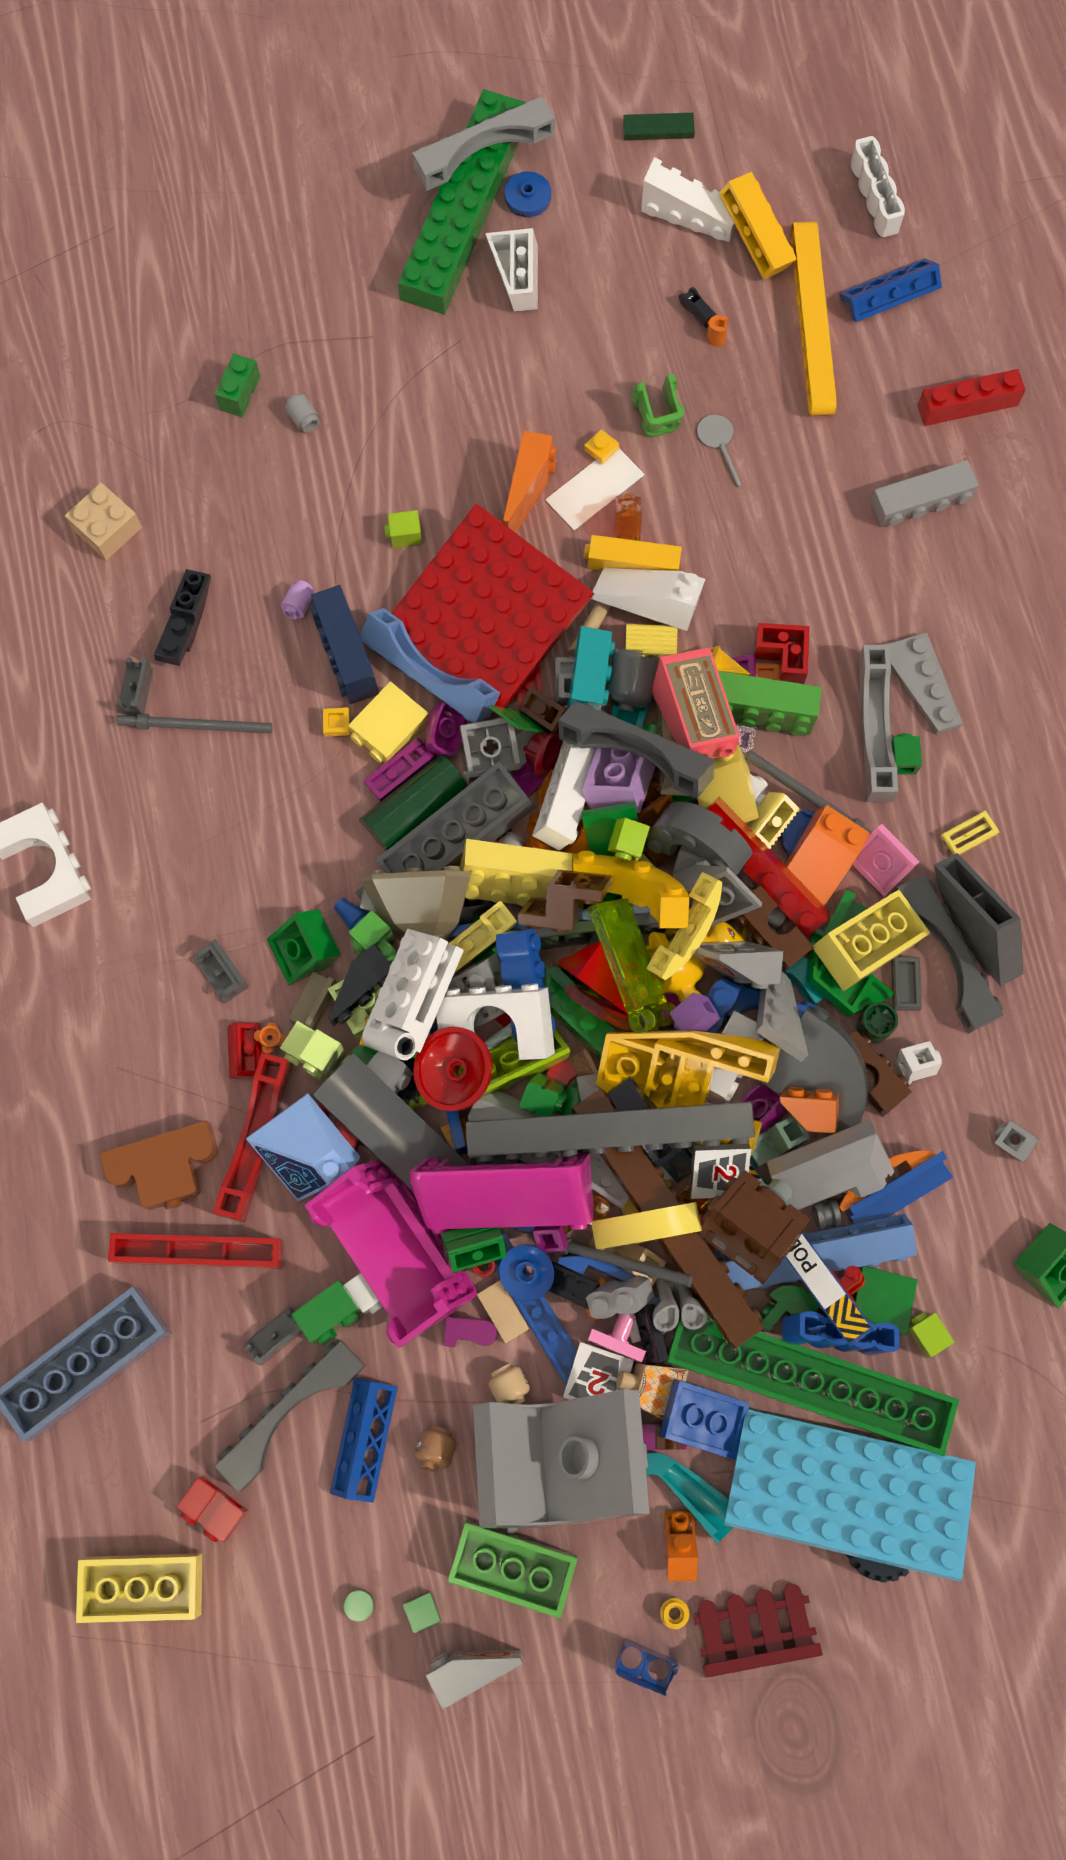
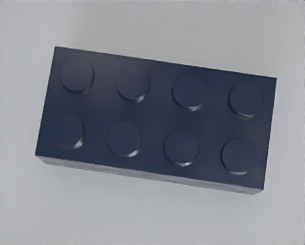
M341 585L311 594L313 604L309 605L317 631H319L324 650L329 658L331 669L336 677L342 698L347 696L349 703L353 704L378 695L374 672Z

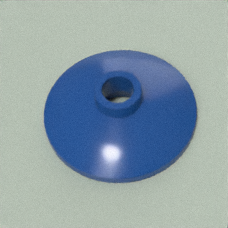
M523 1244L513 1247L506 1253V1258H502L499 1275L503 1287L510 1295L519 1300L533 1301L544 1296L551 1288L554 1280V1268L550 1258L543 1250L533 1245ZM526 1266L533 1268V1275L527 1274Z

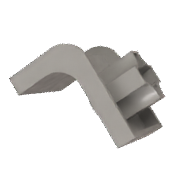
M621 1389L548 1404L522 1405L487 1402L473 1405L479 1528H546L650 1514L646 1477L648 1460L646 1444L643 1443L639 1390Z

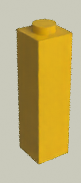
M592 535L591 543L585 544L584 559H588V569L602 571L603 568L679 571L682 547Z

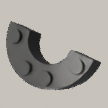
M688 802L671 803L650 828L647 835V846L654 853L672 856L676 849L683 845L700 854L710 866L728 867L735 875L739 873L753 854L748 843L735 829H732L730 832L720 824L723 820L721 817L701 806Z

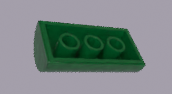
M439 755L360 817L359 821L386 852L469 785L456 767L446 757Z

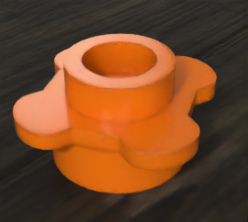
M274 1022L268 1023L261 1031L257 1030L254 1033L255 1041L260 1042L262 1051L266 1054H271L274 1048L279 1045L282 1046L286 1039L284 1035H281L278 1025ZM272 1036L273 1039L268 1040L267 1037Z

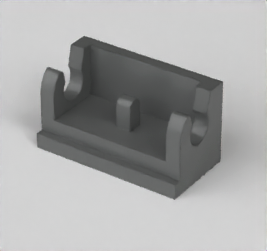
M127 657L125 662L127 667L120 700L117 701L116 705L117 713L137 716L138 713L144 714L153 669L146 658H140L139 663H135L130 657Z
M216 939L194 955L196 957L195 962L224 1004L249 988Z
M288 1307L245 1342L244 1347L254 1356L253 1360L257 1365L265 1364L303 1333L291 1315L294 1313L291 1307Z

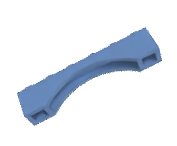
M384 608L368 613L360 638L362 642L367 644L369 649L376 651L386 658L388 663L395 665L405 672L407 677L420 683L426 691L439 697L449 705L448 707L462 714L467 721L478 723L490 717L492 709L489 706H495L500 695L499 691L481 678L464 679L444 673L434 667L417 650L400 619Z

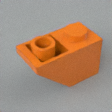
M789 1087L788 1090H783L780 1096V1103L807 1131L836 1133L839 1115L838 1093H832L830 1089H816L815 1092L804 1091L802 1087Z
M665 1511L667 1581H697L698 1553L694 1515L690 1511Z

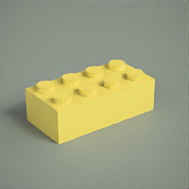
M466 839L459 866L460 871H470L465 898L488 900L495 903L501 900L503 903L518 904L520 906H525L530 898L546 899L547 884L558 870L572 871V853Z
M897 890L829 932L813 945V949L841 989L845 991L929 935L930 931L900 890Z
M202 1553L94 1556L78 1560L76 1623L192 1620L201 1615Z

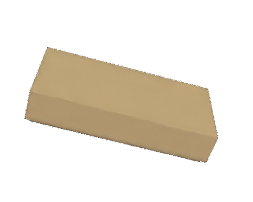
M501 1280L477 1294L505 1344L529 1330L511 1296L503 1287Z

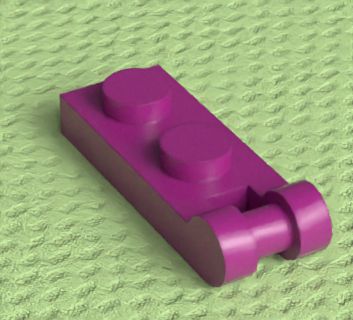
M420 738L412 741L363 780L366 787L380 802L436 758L433 753L424 748L425 744ZM417 754L420 758L414 761L411 756Z

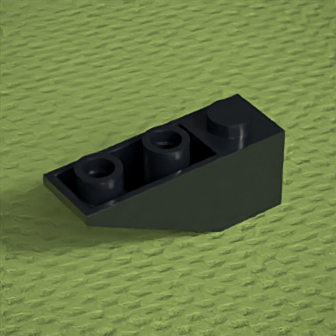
M374 944L352 961L328 1017L333 1026L338 1023L342 1025L352 1017L354 1009L359 1005L361 1007L367 1005L374 998L372 994L383 987L391 963Z

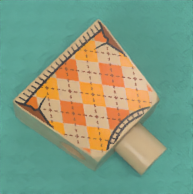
M636 1363L633 1374L625 1371L619 1372L616 1387L639 1390L641 1411L663 1421L673 1380L686 1382L688 1370L671 1366Z

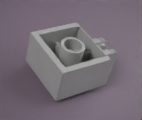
M500 718L460 726L469 780L479 778L499 761L508 772L521 769L514 726L507 720ZM487 742H492V746L496 745L497 747L493 755H488V752L483 750Z

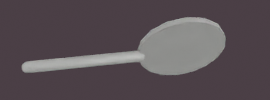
M709 415L698 424V439L709 448L721 449L732 477L739 487L741 482L725 448L732 440L733 426L723 416Z

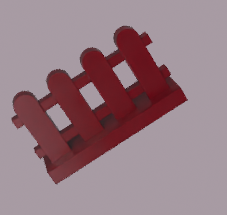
M790 1584L784 1589V1600L774 1602L771 1592L763 1589L757 1592L755 1596L756 1605L745 1607V1602L739 1595H732L728 1598V1611L717 1612L716 1606L712 1601L705 1600L701 1602L698 1607L699 1616L694 1617L695 1625L701 1624L705 1648L700 1649L701 1657L707 1656L709 1663L703 1665L705 1678L823 1656L821 1644H813L812 1636L817 1635L815 1627H809L804 1604L810 1603L808 1595L802 1596L799 1586ZM776 1609H787L791 1632H780ZM758 1613L763 1637L752 1639L747 1615ZM730 1619L733 1643L723 1644L719 1620ZM793 1639L795 1648L784 1650L783 1641ZM765 1645L766 1653L755 1655L754 1647ZM736 1650L738 1659L726 1660L725 1652Z

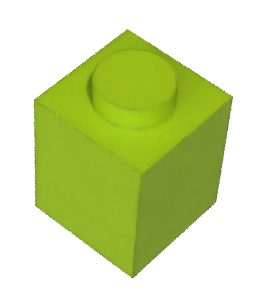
M418 510L388 514L389 524H384L386 539H391L393 548L422 544Z
M627 818L617 819L608 851L614 852L615 858L627 862L634 858H641L650 826Z
M924 1311L911 1319L913 1324L909 1326L908 1332L925 1358H931L955 1343L936 1313L927 1315Z

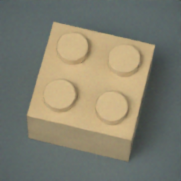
M102 482L64 515L72 530L106 561L142 528L136 513Z

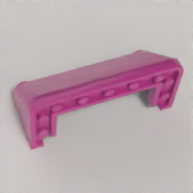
M577 1152L578 1155L567 1157V1161L566 1156L560 1155L555 1163L450 1166V1159H444L439 1163V1157L424 1158L410 1170V1183L426 1228L432 1229V1233L439 1234L448 1232L449 1229L567 1225H570V1229L580 1230L586 1229L587 1224L594 1220L591 1158L589 1152Z
M379 1160L352 1167L304 1205L308 1210L309 1218L314 1224L324 1227L330 1225L391 1318L386 1325V1334L389 1340L396 1344L398 1348L404 1346L477 1296L476 1287L465 1270L452 1273L444 1253L441 1234L432 1233V1229L426 1228L416 1197L412 1191Z

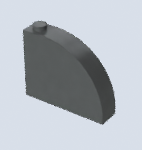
M958 853L935 864L937 884L943 902L949 909L952 922L960 929L963 941L968 949L973 952L977 961L1000 986L1023 975L1021 918Z
M809 1005L800 1017L808 1056L800 1062L780 1049L773 1076L768 1083L760 1082L777 1094H782L783 1090H788L789 1087H802L804 1091L815 1092L816 1089H830L832 1093H838L839 1115L836 1133L860 1124L868 1098L867 1070L861 1052L849 1034L829 1018L830 1014L820 1006L813 1007Z

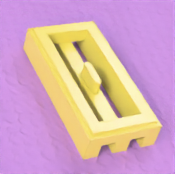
M985 810L941 834L940 839L946 843L945 847L951 851V856L956 853L961 855L998 835L999 830ZM982 819L985 820L986 823L953 841L950 837ZM990 828L991 831L958 849L956 848V845Z

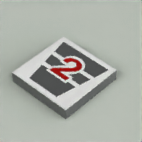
M749 1143L720 1144L717 1146L693 1145L689 1186L690 1198H714L717 1194L721 1196L725 1191L723 1190L732 1176L738 1178L744 1170L749 1173L751 1156Z
M579 1342L562 1398L572 1400L621 1390L616 1387L618 1374L620 1371L630 1373L634 1360Z

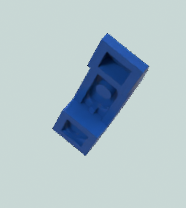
M562 1257L558 1261L559 1265L581 1275H584L588 1266L622 1282L635 1277L621 1267L586 1257ZM654 1294L655 1297L648 1304L655 1303V1306H657L660 1301Z

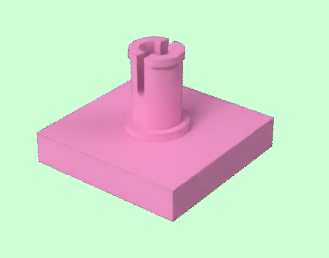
M881 824L869 835L852 865L885 897L919 863V860Z
M619 1314L611 1334L608 1333L606 1335L591 1329L587 1338L588 1342L638 1363L642 1362L646 1352L630 1345L627 1341L636 1316L631 1314Z

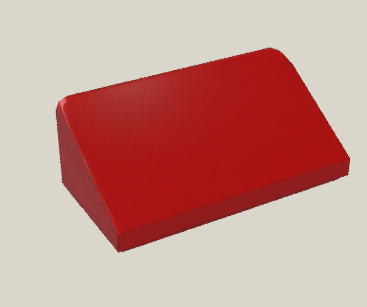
M235 1022L228 1026L230 1079L254 1078L261 1056V1044L259 1041H255L254 1033L260 1030V1023Z

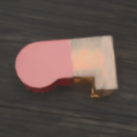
M585 1049L549 1068L547 1076L550 1077V1080L554 1078L565 1083V1086L568 1087L569 1083L575 1080L576 1077L585 1074H597L598 1068L588 1049Z

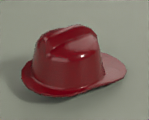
M559 732L551 734L536 733L530 738L528 744L523 747L526 760L534 767L536 777H541L555 767L563 740L559 739Z

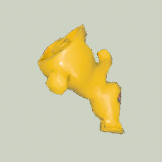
M722 922L710 927L702 943L746 941L747 929L746 927H740L737 933L732 926ZM666 929L665 934L650 933L648 937L649 945L642 946V959L646 968L659 945L668 949L670 942L667 940L666 935L674 938L678 931L677 929ZM692 956L685 965L666 980L649 970L648 972L653 980V984L661 994L674 993L682 1003L691 994H700L694 986L701 979L706 963Z

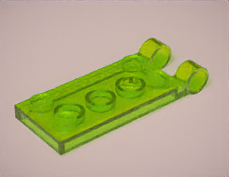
M628 898L597 903L588 907L587 909L627 1011L630 1028L635 1033H643L652 1030L655 1023L661 1027L673 1024L674 1020L670 1012L676 1006L667 1002L658 976L646 969L651 958ZM651 1005L653 1013L648 1009H644V1007ZM663 1009H666L668 1012V1021L663 1017ZM640 1015H641V1016L644 1018V1020H645V1026H644V1027H642L641 1024H640V1022H639V1016H640Z

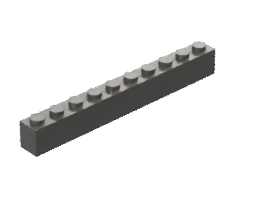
M751 1101L466 1122L468 1157L476 1156L477 1162L494 1160L493 1155H504V1160L521 1159V1153H532V1158L549 1157V1151H560L561 1156L578 1155V1149H588L589 1154L606 1153V1148L617 1147V1152L634 1151V1146L645 1145L646 1150L663 1149V1144L674 1143V1148L692 1147L691 1142L703 1141V1146L720 1145V1140L732 1139V1144L749 1143V1138L755 1137L753 1103Z

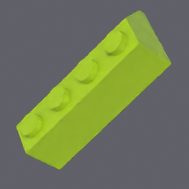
M557 1030L553 1031L555 1054L546 1059L519 1060L518 1043L515 1042L514 1038L489 1049L492 1058V1076L489 1086L483 1095L507 1090L525 1079L532 1078L538 1072L547 1070L568 1059L570 1049ZM463 1066L458 1070L459 1075H462L464 1072Z

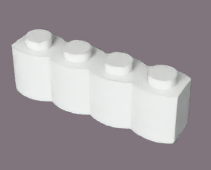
M869 136L856 140L851 158V169L856 177L859 178L858 185L861 193L867 198L866 206L869 213L874 217V227L883 238L899 233L905 208L901 199L896 195L897 188L895 182L888 175L889 168L887 162L880 156V145L875 137Z

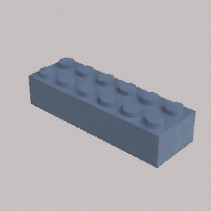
M132 1286L0 1388V1410L22 1442L33 1441L172 1332L142 1290Z

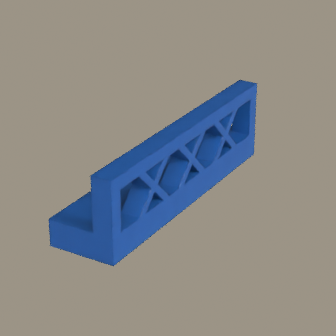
M925 258L840 292V300L849 304L852 321H861L942 288L939 264Z
M943 1151L926 1162L885 1185L882 1190L872 1193L845 1210L844 1212L851 1223L856 1224L889 1217L952 1179L953 1176L943 1162L947 1159Z
M354 1378L330 1494L344 1499L374 1503L398 1386ZM378 1389L387 1390L385 1402L379 1407L376 1402ZM378 1419L380 1423L379 1431L372 1436L370 1432L371 1423ZM372 1448L374 1452L373 1460L366 1465L364 1461L365 1452ZM365 1477L368 1481L366 1494H357L359 1481Z

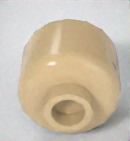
M511 1363L491 1373L492 1378L489 1380L488 1386L497 1403L521 1404L526 1401L524 1395L529 1392L530 1385L519 1366L512 1367Z

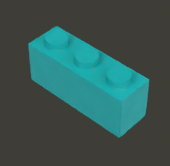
M581 626L576 642L568 709L575 701L591 706L599 711L602 705L606 706L609 690H605V682L610 681L612 666L608 665L609 657H613L615 642L611 641V631Z

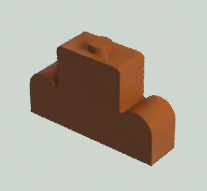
M205 1120L99 1154L108 1182L120 1188H128L136 1182L142 1207L154 1210L164 1206L167 1210L181 1206V1201L200 1194L193 1162L196 1161L204 1164L212 1161L217 1154V1144L212 1125Z

